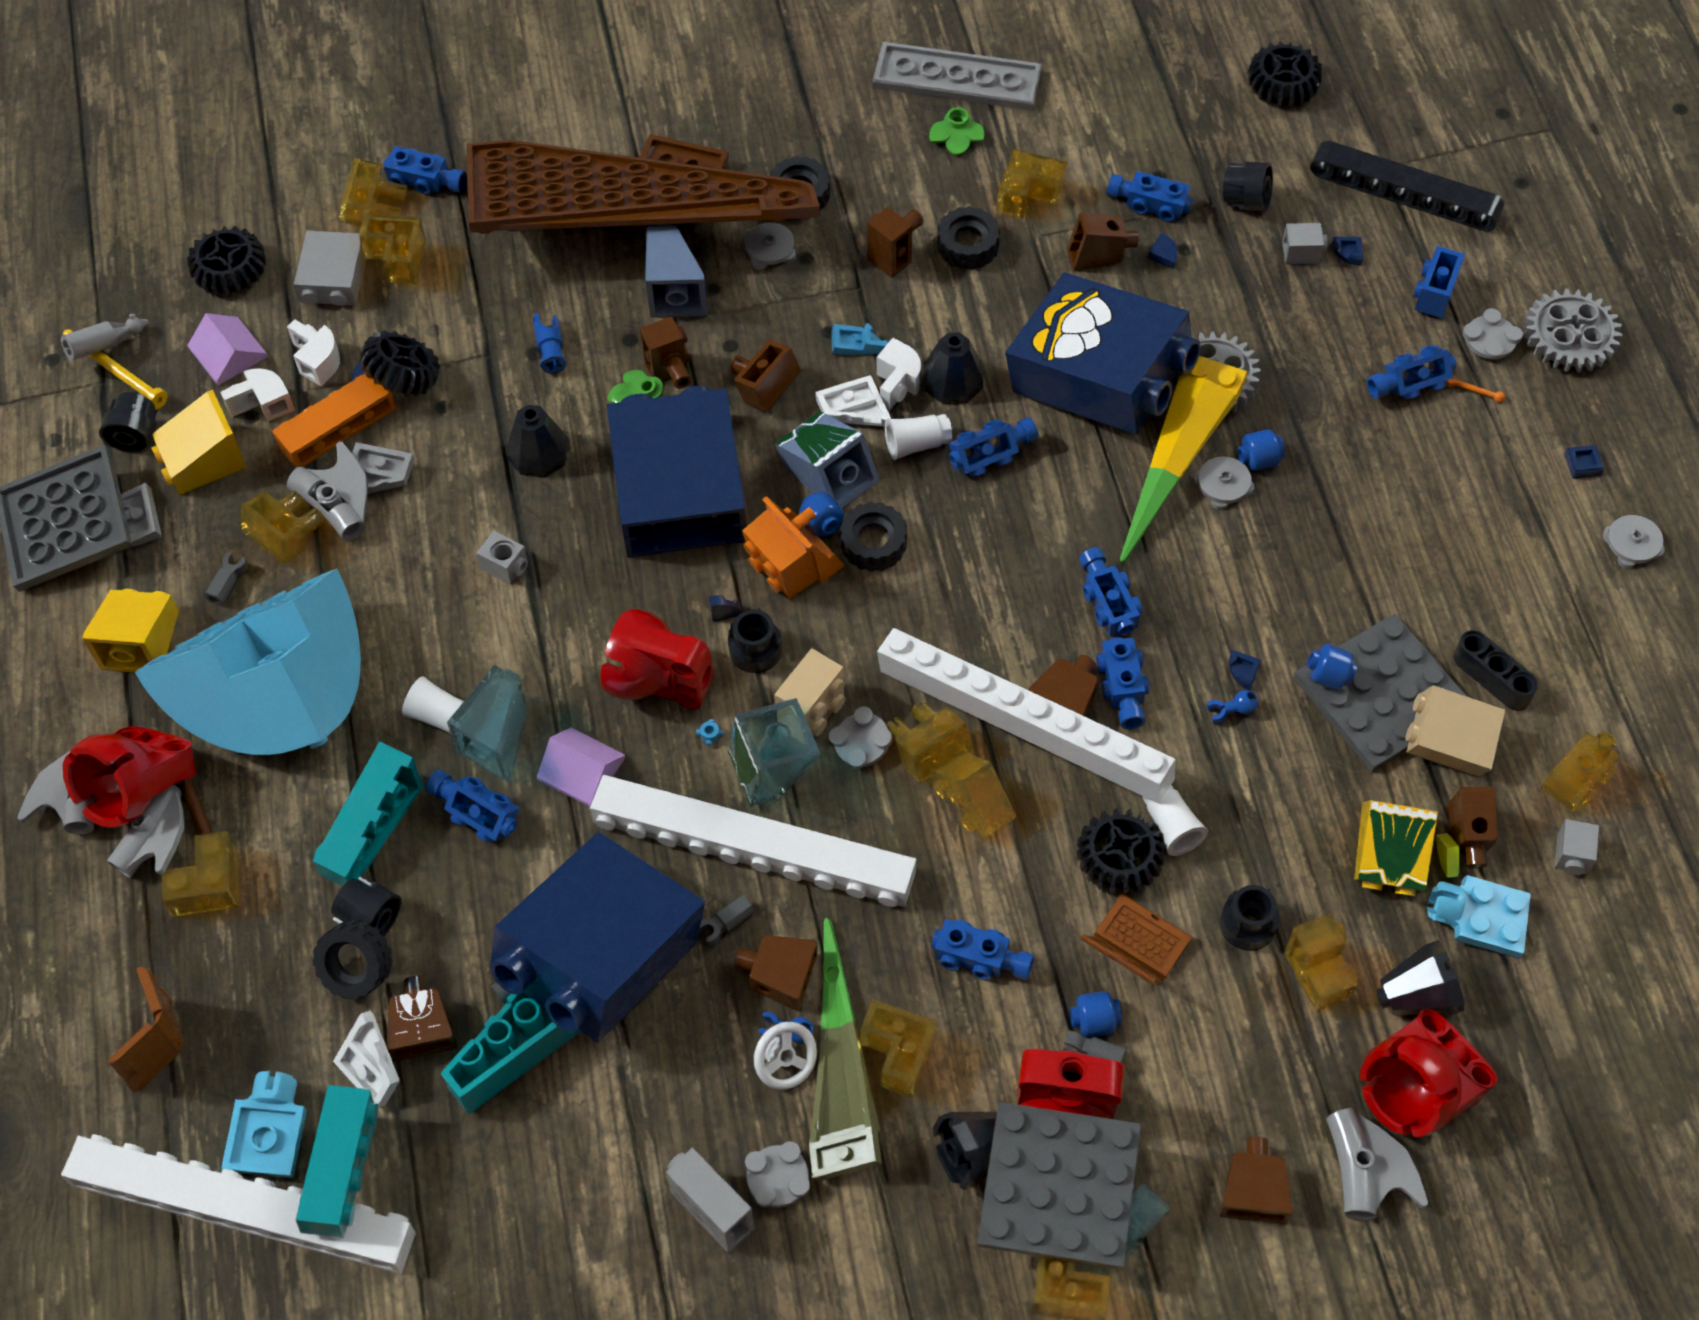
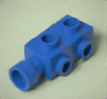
M395 146L390 156L386 157L383 165L387 179L394 187L403 189L405 185L414 187L419 193L428 195L430 192L439 193L442 186L448 187L450 191L463 193L468 182L467 172L458 169L450 171L446 158L436 154L431 155L418 152L410 148L405 149Z
M1136 171L1133 182L1124 180L1123 176L1112 173L1106 195L1118 198V196L1128 198L1126 206L1131 207L1135 213L1145 214L1150 212L1157 214L1161 220L1171 222L1174 219L1180 221L1182 214L1188 215L1193 198L1188 197L1190 185Z
M1438 345L1426 346L1420 349L1421 353L1396 356L1394 362L1384 365L1386 374L1378 373L1367 378V388L1374 399L1387 396L1389 391L1392 394L1402 396L1403 399L1414 398L1420 395V389L1428 387L1429 390H1436L1445 387V381L1453 378L1452 370L1456 369V360L1451 353H1448V350L1439 348ZM1425 363H1429L1428 368L1424 367Z
M1030 417L1018 421L1017 425L1013 427L1009 423L1001 422V420L990 421L984 424V429L975 433L973 430L963 432L957 436L958 440L949 443L951 449L949 453L950 462L954 469L964 474L969 473V476L983 474L987 471L985 466L995 462L996 465H1004L1013 460L1012 455L1019 452L1017 444L1022 442L1027 444L1037 440L1039 437L1037 427ZM996 437V443L992 445L990 439ZM970 448V453L966 456L964 449Z
M1099 547L1090 548L1083 552L1079 557V561L1084 571L1089 572V574H1086L1085 584L1082 585L1083 594L1087 602L1093 603L1098 625L1105 628L1109 637L1117 634L1126 635L1131 633L1135 628H1138L1139 618L1143 611L1138 597L1131 598L1128 592L1130 583L1124 571L1119 573L1115 565L1106 567V558Z
M1117 637L1108 641H1102L1101 654H1096L1098 673H1105L1106 681H1102L1104 700L1110 699L1112 708L1120 707L1118 716L1123 729H1137L1146 722L1144 710L1139 705L1144 703V696L1149 694L1147 676H1142L1140 668H1143L1141 649H1136L1133 638L1123 639Z
M441 769L436 770L428 779L425 788L426 792L436 798L442 797L446 799L447 802L444 810L452 814L450 819L458 825H470L477 830L476 835L481 840L487 842L498 841L504 837H509L514 832L517 826L516 817L520 807L511 803L507 796L495 793L485 787L484 783L475 777L467 776L454 782L452 781V776Z
M945 919L942 930L936 929L931 943V948L935 949V959L940 960L942 967L952 971H957L959 967H964L972 970V975L976 978L986 981L991 980L992 976L1000 978L1002 970L1014 973V977L1028 980L1034 961V954L1020 951V954L1009 951L1010 938L1005 937L1003 933L993 929H987L986 931L977 929L964 920L951 921ZM950 938L958 939L961 941L953 942ZM983 947H984V948H988V949H991V950H993V951H991V952H986V951H984L982 948H983Z

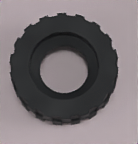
M793 156V158H786L782 162H778L775 168L770 171V176L796 180L803 179L812 182L820 210L826 207L827 201L830 199L829 172L818 160L810 159L807 156Z
M967 206L966 208L959 207L954 211H949L946 216L942 217L941 223L938 225L937 246L942 259L949 262V265L953 267L956 266L959 269L968 268L970 270L984 267L985 264L992 262L999 249L1000 227L997 225L998 221L992 217L991 213L985 212L981 208H973L972 206ZM974 230L981 233L983 239L978 245L963 246L956 243L954 237L959 231Z
M867 502V504H859L853 510H849L847 516L842 519V526H840L842 554L848 559L850 564L856 565L861 570L866 569L874 572V570L883 571L888 567H893L898 560L900 561L903 558V553L906 552L907 524L903 520L902 514L897 512L894 507L884 505L881 502ZM870 525L881 526L888 532L889 539L882 547L868 548L859 541L860 531Z
M358 920L341 922L323 934L316 942L317 946L313 950L314 959L312 960L313 966L316 969L315 974L321 980V984L325 988L327 987L331 991L330 993L335 996L339 995L343 999L353 998V1000L359 999L362 996L365 997L385 982L384 979L389 976L393 961L391 959V948L388 947L386 938L379 933V930L376 927H371L369 923L364 921L358 922ZM343 945H355L364 954L367 967L362 974L352 975L340 963L338 953Z

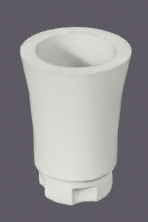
M946 414L907 419H886L885 438L889 453L893 460H897L909 454L940 447L941 444L951 443L952 428L949 418L946 417Z
M421 676L412 685L405 698L402 715L430 724L452 734L451 732L454 728H450L451 723L448 724L449 719L452 717L457 725L453 714L464 706L466 702L452 696L424 676Z
M1172 785L1160 804L1142 796L1147 805V811L1154 820L1158 830L1161 831L1162 839L1169 855L1178 856L1187 853L1206 839L1208 829L1196 818L1179 792Z

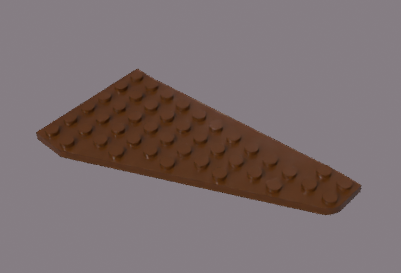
M517 140L466 143L470 233L489 234L499 230L515 232L525 229L767 220L771 223H778L784 219L809 220L812 217H820V207L815 188L810 183L802 180Z

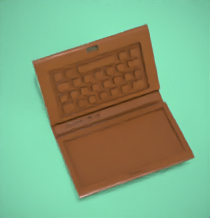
M1124 894L1119 896L1095 931L1094 936L1087 934L1081 936L1083 942L1154 986H1160L1192 939V936Z
M138 967L137 973L150 1009L155 1016V1024L151 1026L147 1023L108 1060V1063L132 1092L139 1091L180 1053L184 1045V1038L171 1007L170 997L162 987L157 986L158 980L151 970L144 967Z

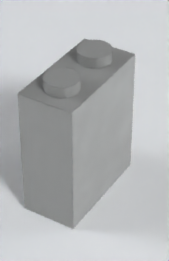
M306 231L294 281V287L300 303L335 304L338 306L357 304L368 254L362 233Z
M693 1148L686 1154L683 1152L679 1153L671 1160L666 1171L671 1194L730 1253L755 1229L751 1207Z

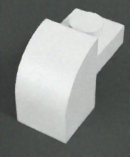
M293 320L287 328L293 345L300 348L293 355L298 371L301 375L322 386L336 372L340 364V354L334 336L325 325L317 332L311 325H304L297 320Z
M892 338L877 356V375L886 380L880 387V396L886 409L891 410L896 402H901L907 391L916 396L920 389V358L914 349L895 338Z
M267 369L244 371L246 381L235 384L220 392L231 417L259 406L267 422H270L295 411L283 381L276 373Z

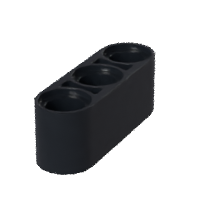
M1469 630L1462 634L1454 651L1453 658L1455 663L1506 707L1515 711L1526 709L1538 689V682L1535 676L1480 631Z

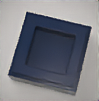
M1596 445L1566 448L1564 455L1572 479L1602 475L1604 467Z

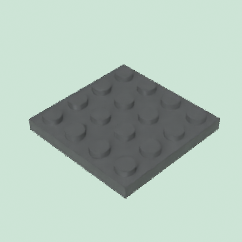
M105 444L0 486V524L13 587L19 592L133 546L111 450Z
M1395 613L1338 646L1352 653L1354 662L1357 663L1356 674L1349 686L1344 685L1339 690H1333L1317 684L1311 680L1310 669L1306 666L1295 671L1293 677L1371 773L1407 752L1409 741H1406V733L1410 724L1414 723L1416 712L1413 711V704L1419 693L1434 685L1466 696Z
M998 1102L977 1246L1123 1270L1141 1123Z

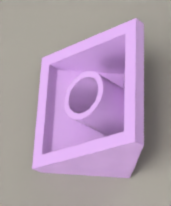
M205 313L188 343L189 350L217 385L224 383L268 357L265 350L241 320L234 316Z
M571 727L550 737L537 774V780L590 807L602 776L613 777L626 756Z

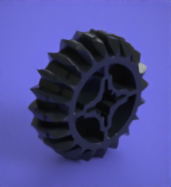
M1279 41L1277 46L1269 43L1268 47H1261L1251 60L1248 68L1249 85L1252 86V93L1258 94L1259 100L1267 99L1268 105L1274 102L1278 104V107L1286 104L1291 108L1293 103L1301 106L1304 101L1309 102L1312 96L1318 92L1322 81V64L1319 63L1318 56L1311 54V49L1303 50L1302 44L1293 46L1292 42H1290L1288 45H1284Z
M224 225L222 230L216 231L213 228L212 233L209 235L202 233V240H194V247L189 248L187 264L190 276L199 288H203L207 294L214 292L217 297L223 292L230 297L234 291L241 294L243 288L251 289V282H259V275L265 273L266 257L263 245L260 244L255 234H250L246 228L240 231L236 225L231 230H228Z
M384 330L381 333L374 332L372 337H368L363 345L359 360L362 364L361 369L366 372V377L374 379L375 385L380 384L384 387V390H392L394 394L399 392L406 397L409 394L418 397L419 394H426L428 390H431L438 379L441 366L438 363L439 358L433 355L434 351L432 349L426 348L425 343H420L416 341L415 337L410 338L405 333L401 335L396 331L389 333Z
M1117 807L1113 810L1112 816L1105 810L1101 812L1100 819L1093 816L1089 821V826L1084 825L1081 830L1082 836L1077 840L1079 849L1076 853L1077 860L1081 861L1079 866L1081 872L1088 871V882L1097 879L1099 890L1105 885L1110 886L1109 892L1111 895L1116 892V888H1121L1122 893L1126 896L1129 893L1130 887L1137 893L1142 890V884L1149 887L1153 883V877L1160 875V866L1164 865L1166 858L1163 855L1166 845L1160 842L1162 840L1161 831H1154V821L1143 823L1145 818L1143 813L1135 818L1132 817L1131 809L1126 811V815H1120ZM1107 836V845L1102 848V851L1096 852L1095 844L1101 838ZM1146 851L1147 859L1140 866L1135 867V857L1139 856L1140 852Z

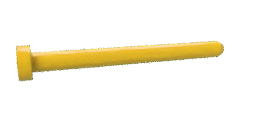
M65 330V331L63 332V335L68 334V333H71V332H74V331H72V330ZM102 351L88 355L137 392L150 399L154 403L155 409L165 405L168 394L161 388L153 389Z

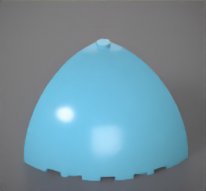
M338 569L302 583L303 585L292 589L288 593L284 590L262 602V606L260 603H257L238 612V615L231 617L223 623L219 622L198 633L199 635L175 646L176 649L167 655H161L137 670L135 674L152 699L167 715L195 736L218 747L252 755H271L296 750L307 745L311 749L323 745L329 740L327 736L343 722L351 710L360 678L361 657L358 628L349 595Z

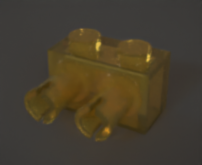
M354 157L341 203L340 222L368 229L369 222L377 219L398 226L401 208L378 203L376 198L381 196L404 203L408 185L383 180L381 176L382 164Z
M263 491L241 505V530L283 565L306 550L307 534L325 524V517L321 511L318 512L317 508L311 509L300 518L292 514L305 505L302 496L297 494V491H291L278 501L266 491Z
M925 701L919 702L925 710H922L917 704L912 709V717L920 723L913 729L909 728L899 717L893 718L899 727L891 720L886 725L896 741L903 767L920 783L973 750L966 723L950 708L946 707L937 713Z
M1586 732L1549 773L1541 789L1572 812L1581 803L1587 806L1599 792L1596 786L1600 782L1606 785L1617 772V769L1613 766L1620 755L1612 750L1616 745V739L1609 732H1599L1598 736L1595 737Z

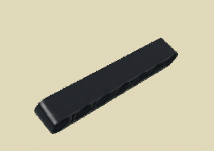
M1323 141L1320 143L1310 164L1311 172L1319 178L1481 231L1493 230L1504 208L1503 199L1494 193L1333 141Z

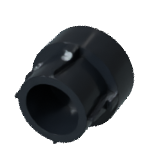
M1245 161L1244 164L1231 163V166H1228L1225 171L1223 180V200L1226 206L1239 207L1240 210H1268L1273 191L1272 164Z
M133 392L120 393L116 399H113L110 409H107L99 429V436L107 445L119 451L143 453L150 448L153 438L152 434L155 432L157 425L155 419L158 410L155 409L154 403L143 395Z
M760 608L758 610H747L738 615L734 623H730L728 648L731 661L737 668L748 673L765 672L774 667L779 661L782 654L781 634L771 617L761 611Z
M359 876L358 879L352 878L342 886L333 901L331 913L334 916L333 920L339 924L351 920L364 921L369 923L371 927H376L379 933L385 937L399 915L402 900L399 895L375 881L370 883Z
M1248 885L1238 891L1234 890L1233 894L1229 895L1220 916V930L1224 938L1232 946L1245 951H1256L1266 947L1273 940L1280 917L1276 900L1270 892V888L1267 890L1258 885ZM1246 915L1252 916V917H1254L1257 921L1249 920V919L1245 918L1244 916H1246Z

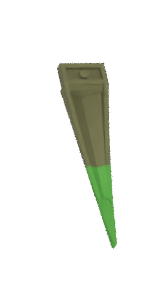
M827 918L824 920L823 999L819 1062L809 1140L812 1176L818 1181L882 1164L878 1137L880 1126L833 924Z

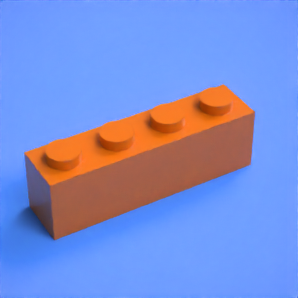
M365 373L356 377L352 382L339 390L333 391L329 396L313 406L307 407L292 419L281 423L276 429L272 430L278 448L296 469L311 463L335 448L338 442L346 441L397 408L392 391L389 389L384 390V387L380 384L375 385L374 379L366 377Z

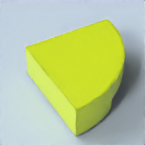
M1448 833L1437 834V850L1443 872L1447 878L1458 877L1459 846Z

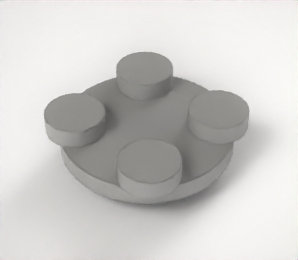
M762 223L753 227L744 236L745 250L751 258V264L755 269L761 270L768 265L781 262L791 263L795 260L794 237L791 231L781 224Z
M1493 308L1485 310L1483 316L1472 320L1464 327L1462 332L1470 350L1486 359L1507 357L1514 351L1516 344L1521 341L1523 332L1519 327L1513 326L1510 322L1501 318V313Z
M1231 457L1212 458L1204 463L1201 469L1194 475V484L1211 500L1212 507L1217 510L1227 508L1228 504L1240 501L1244 497L1252 495L1254 491V484L1251 481V474L1248 468L1239 460Z
M1622 516L1615 520L1611 526L1606 527L1602 534L1604 541L1609 544L1610 549L1618 556L1617 561L1623 568L1629 569L1633 568L1636 563L1640 564L1653 559H1660L1665 552L1660 529L1652 521L1642 516Z
M868 707L858 708L854 715L845 719L839 726L834 727L829 732V740L835 746L839 757L855 769L867 767L878 762L886 754L893 741V737L886 724L879 717L873 715Z
M789 1141L782 1145L769 1146L761 1151H753L746 1156L745 1166L747 1168L748 1187L759 1206L786 1207L795 1203L800 1197L805 1196L809 1192L808 1168L805 1160L800 1155V1148L796 1143Z

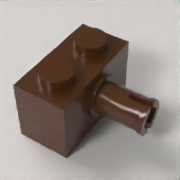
M886 207L879 214L873 215L867 223L868 260L891 278L912 262V232L924 224L922 215L913 209L902 218L889 207Z
M672 316L639 328L644 364L650 376L659 378L662 383L672 379L677 389H683L690 385L692 379L687 372L686 361L690 360L684 344L688 342L684 328L682 326L678 327Z
M771 339L763 345L751 360L737 355L734 357L735 360L732 359L730 363V371L738 374L734 382L744 403L764 412L769 410L801 372L792 348Z

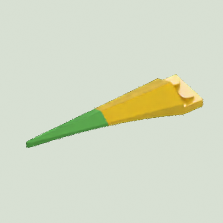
M1199 356L1194 369L1189 374L1183 373L1182 376H1179L1120 557L1122 564L1126 563L1180 478L1237 402L1248 378L1247 371Z

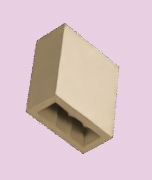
M1434 685L1419 693L1413 704V711L1416 712L1414 723L1410 724L1406 733V741H1409L1407 753L1478 777L1492 770L1505 710Z

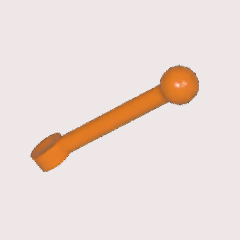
M1453 375L1452 379L1445 381L1448 387L1458 386L1494 398L1497 403H1502L1506 398L1505 394L1501 391L1495 393L1459 381L1455 375Z

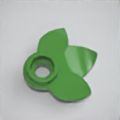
M955 107L948 111L943 121H939L932 126L929 140L931 143H945L947 150L951 154L958 156L967 152L970 141L981 142L984 140V129L980 124L971 121L970 115L964 108Z
M631 370L623 374L624 383L613 387L607 399L611 403H618L625 397L633 394H646L652 398L663 397L664 385L659 378L654 376L648 377L644 371Z

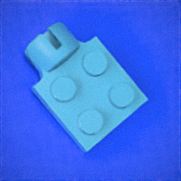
M1467 875L1462 879L1461 886L1443 881L1438 882L1437 886L1433 888L1428 901L1429 904L1434 905V909L1428 907L1427 913L1432 920L1453 927L1455 931L1454 940L1520 958L1524 954L1531 893Z
M271 1071L259 1072L255 1076L251 1096L245 1100H235L221 1167L222 1170L229 1169L242 1174L294 1178L307 1109L294 1103L297 1081L293 1079V1076L276 1072L275 1077L270 1076Z

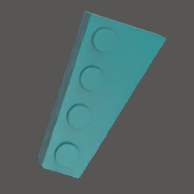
M379 741L326 838L315 851L313 863L319 875L341 886L352 878L358 879L359 876L362 877L424 787L413 757Z
M522 992L519 995L510 994L505 1006L496 1016L492 1015L485 1022V1028L481 1033L463 1047L441 1072V1075L449 1091L469 1115L581 1031L567 1032L559 1028L548 1016L545 1006L526 993Z
M328 1085L295 1219L300 1233L344 1238L347 1226H352L355 1215L354 1200L356 1193L361 1189L363 1169L378 1121V1103H374L371 1090Z

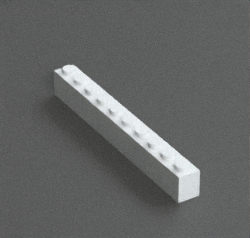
M893 628L877 651L880 671L1159 804L1175 780V758Z
M607 775L602 776L590 806L593 823H596V825L603 829L613 830L615 828L626 831L635 838L642 839L648 837L656 839L659 843L668 847L678 845L688 848L691 852L698 855L711 854L731 864H737L738 862L748 864L760 872L773 871L781 873L784 877L793 881L803 879L814 882L816 886L822 889L831 890L836 888L846 891L847 894L855 898L869 897L878 900L881 904L888 907L906 906L916 874V858Z
M92 1135L91 1139L82 1136L77 1137L61 1174L72 1187L402 1274L416 1234L407 1217L396 1213H388L387 1217L375 1214L373 1208L362 1204H355L354 1220L352 1226H347L344 1238L300 1233L295 1219L303 1189L289 1186L287 1190L275 1187V1183L263 1178H255L254 1182L242 1179L243 1176L240 1173L229 1169H223L221 1173L211 1171L208 1165L194 1160H190L189 1164L177 1162L176 1157L164 1152H157L156 1156L144 1153L145 1150L139 1146L125 1143L123 1147L112 1145L111 1140L99 1135Z

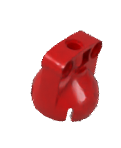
M629 609L619 617L607 642L605 656L621 662L622 666L618 667L607 662L602 665L600 673L601 687L612 697L621 700H639L657 695L676 701L689 709L701 708L713 680L712 659L707 644L693 636H681L672 633L664 620L653 612L643 609Z
M137 726L121 728L114 734H95L81 740L68 752L62 764L63 780L72 801L75 804H80L90 797H95L97 801L86 806L82 811L83 815L101 827L111 828L122 827L138 818L148 808L154 796L179 781L192 778L196 774L192 744L189 740Z
M1432 1009L1422 1010L1412 1022L1369 1050L1360 1069V1080L1369 1082L1363 1087V1096L1376 1118L1391 1131L1402 1135L1412 1133L1413 1137L1430 1136L1440 1130L1468 1108L1477 1105L1497 1083L1496 1073L1481 1054L1452 1024Z
M1024 1050L1022 1052L1016 1094L1017 1105L1114 1119L1118 1104L1122 1102L1125 1065L1118 1061L1089 1056L1075 1050ZM1072 1072L1078 1074L1081 1079L1077 1082H1070L1063 1077V1074Z

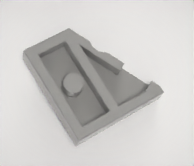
M356 442L352 452L367 476V494L405 486L415 461L412 453Z

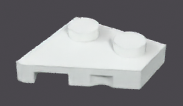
M871 375L815 392L820 410L842 423L885 426L886 419H891Z
M371 1011L361 1013L333 1062L357 1088L371 1090L373 1101L378 1103L379 1108L386 1105L400 1080L373 1013Z

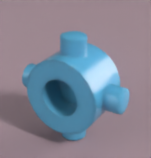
M709 719L701 725L700 729H696V735H701L702 741L707 746H711L719 740L720 736H724V730H719V726L714 720Z

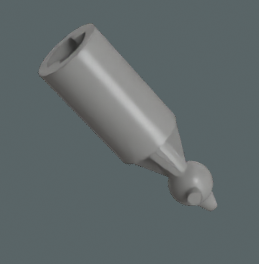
M130 314L125 324L104 321L62 335V348L68 359L73 361L116 346L117 342L128 332L133 334L134 337H139V333L148 324V320L135 317V314Z

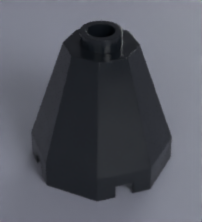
M960 332L944 335L923 364L924 391L941 404H951L953 400H959V404H965L983 389L982 362L966 336Z
M527 405L518 410L506 448L507 459L517 472L524 476H528V473H535L536 477L545 478L564 467L567 461L566 454L570 449V441L566 434L541 406Z
M1439 940L1424 945L1380 979L1381 988L1376 989V993L1383 1009L1389 1007L1392 1015H1419L1424 1009H1432L1441 1015H1453L1465 1011V1002L1454 969H1451L1447 963L1450 959Z
M949 1112L939 1116L932 1128L934 1137L940 1135L941 1144L936 1145L937 1156L949 1180L954 1184L961 1181L959 1187L962 1190L976 1186L988 1175L997 1112Z

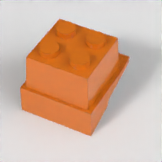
M766 496L762 500L765 502L767 510L742 530L746 541L743 546L750 555L748 558L750 565L757 573L763 571L768 577L767 582L777 594L782 592L788 600L817 580L822 584L844 567V563L818 536L813 535L805 526L816 517V514L810 507L797 515L788 507L783 510Z

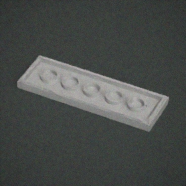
M883 42L873 78V88L1033 111L1042 64Z

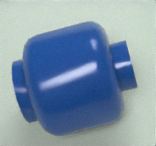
M1267 429L1244 435L1241 446L1237 448L1239 461L1243 464L1246 463L1251 471H1260L1278 466L1281 458L1285 455V449L1281 436Z
M825 492L810 494L803 500L799 514L808 507L816 514V517L805 525L813 535L827 537L839 530L844 518V512L831 495Z
M1331 644L1322 645L1318 651L1313 650L1306 664V667L1310 669V678L1313 682L1333 690H1339L1344 685L1349 686L1357 671V663L1354 662L1353 654Z
M1107 991L1079 995L1076 1000V1007H1070L1072 1027H1079L1080 1033L1085 1038L1113 1035L1116 1027L1121 1026L1122 1023L1118 999H1113Z

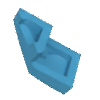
M868 323L864 326V329L862 327L834 324L831 330L832 354H878L889 342L886 339L884 341L880 340L872 332L873 327Z

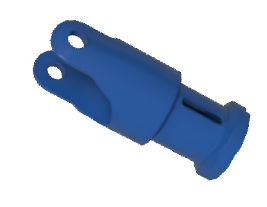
M535 313L533 326L537 349L542 356L540 366L545 373L555 374L564 370L567 365L561 351L563 341L558 317L556 315L553 316L551 328L544 326L540 322L539 314Z

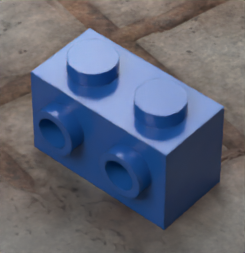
M1437 246L1432 261L1426 259L1421 273L1425 280L1424 282L1418 280L1413 297L1418 298L1415 307L1416 311L1443 318L1465 256L1464 253Z

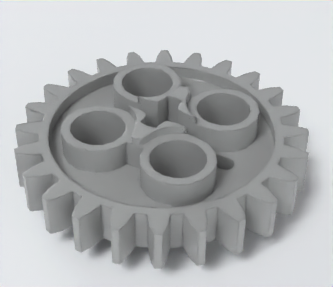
M1568 289L1564 290L1563 295L1553 290L1551 297L1543 294L1541 301L1535 300L1533 307L1529 308L1523 326L1526 328L1524 337L1529 338L1527 346H1536L1534 355L1544 354L1543 363L1551 359L1554 361L1553 368L1556 369L1560 364H1563L1565 372H1568L1571 366H1574L1578 373L1581 372L1583 366L1592 371L1595 364L1603 367L1605 360L1610 361L1620 345L1622 333L1619 331L1622 324L1616 323L1618 315H1609L1612 307H1602V298L1596 301L1591 300L1592 293L1582 297L1581 291L1578 289L1575 295H1571Z
M1212 331L1210 337L1205 338L1201 332L1199 333V356L1245 370L1248 373V378L1238 400L1231 408V411L1236 413L1237 403L1244 407L1247 406V398L1253 399L1255 390L1259 389L1261 375L1259 359H1254V350L1247 351V342L1237 345V336L1229 341L1227 340L1226 333H1223L1220 338H1216L1214 331ZM1181 372L1177 375V377L1172 383V394L1170 399H1172L1179 376H1182L1183 374Z

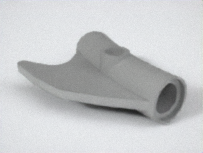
M338 442L336 444L337 463L334 467L327 470L305 469L302 466L297 467L288 478L287 488L312 505L334 527L343 540L349 541L360 536L366 528L364 519L367 506V476L355 456L343 442Z
M66 753L38 774L25 797L18 814V819L22 823L26 822L41 808L50 807L55 809L64 824L63 828L66 832L77 835L88 834L94 830V822L84 816L82 811L86 806L96 802L97 799L90 797L80 804H75L72 801L63 780L62 764L68 754Z
M172 785L153 797L145 812L131 822V827L107 859V862L125 876L131 878L141 863L155 856L156 861L155 871L159 875L165 873L184 831L183 807L180 800L182 792L177 786Z
M1356 1108L1342 1109L1326 1118L1341 1170L1344 1216L1355 1220H1371L1376 1218V1212L1381 1201L1387 1193L1395 1189L1404 1191L1419 1207L1425 1208L1427 1206L1428 1200L1419 1173L1405 1147L1382 1128L1358 1114Z

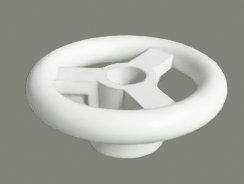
M795 1022L779 1023L768 1029L760 1038L754 1053V1066L760 1080L767 1086L777 1090H787L801 1084L809 1076L816 1062L817 1047L815 1039L806 1027ZM792 1033L799 1035L804 1040L807 1051L806 1059L797 1056L792 1048ZM793 1065L800 1068L797 1074L788 1079H776L771 1076L781 1066Z

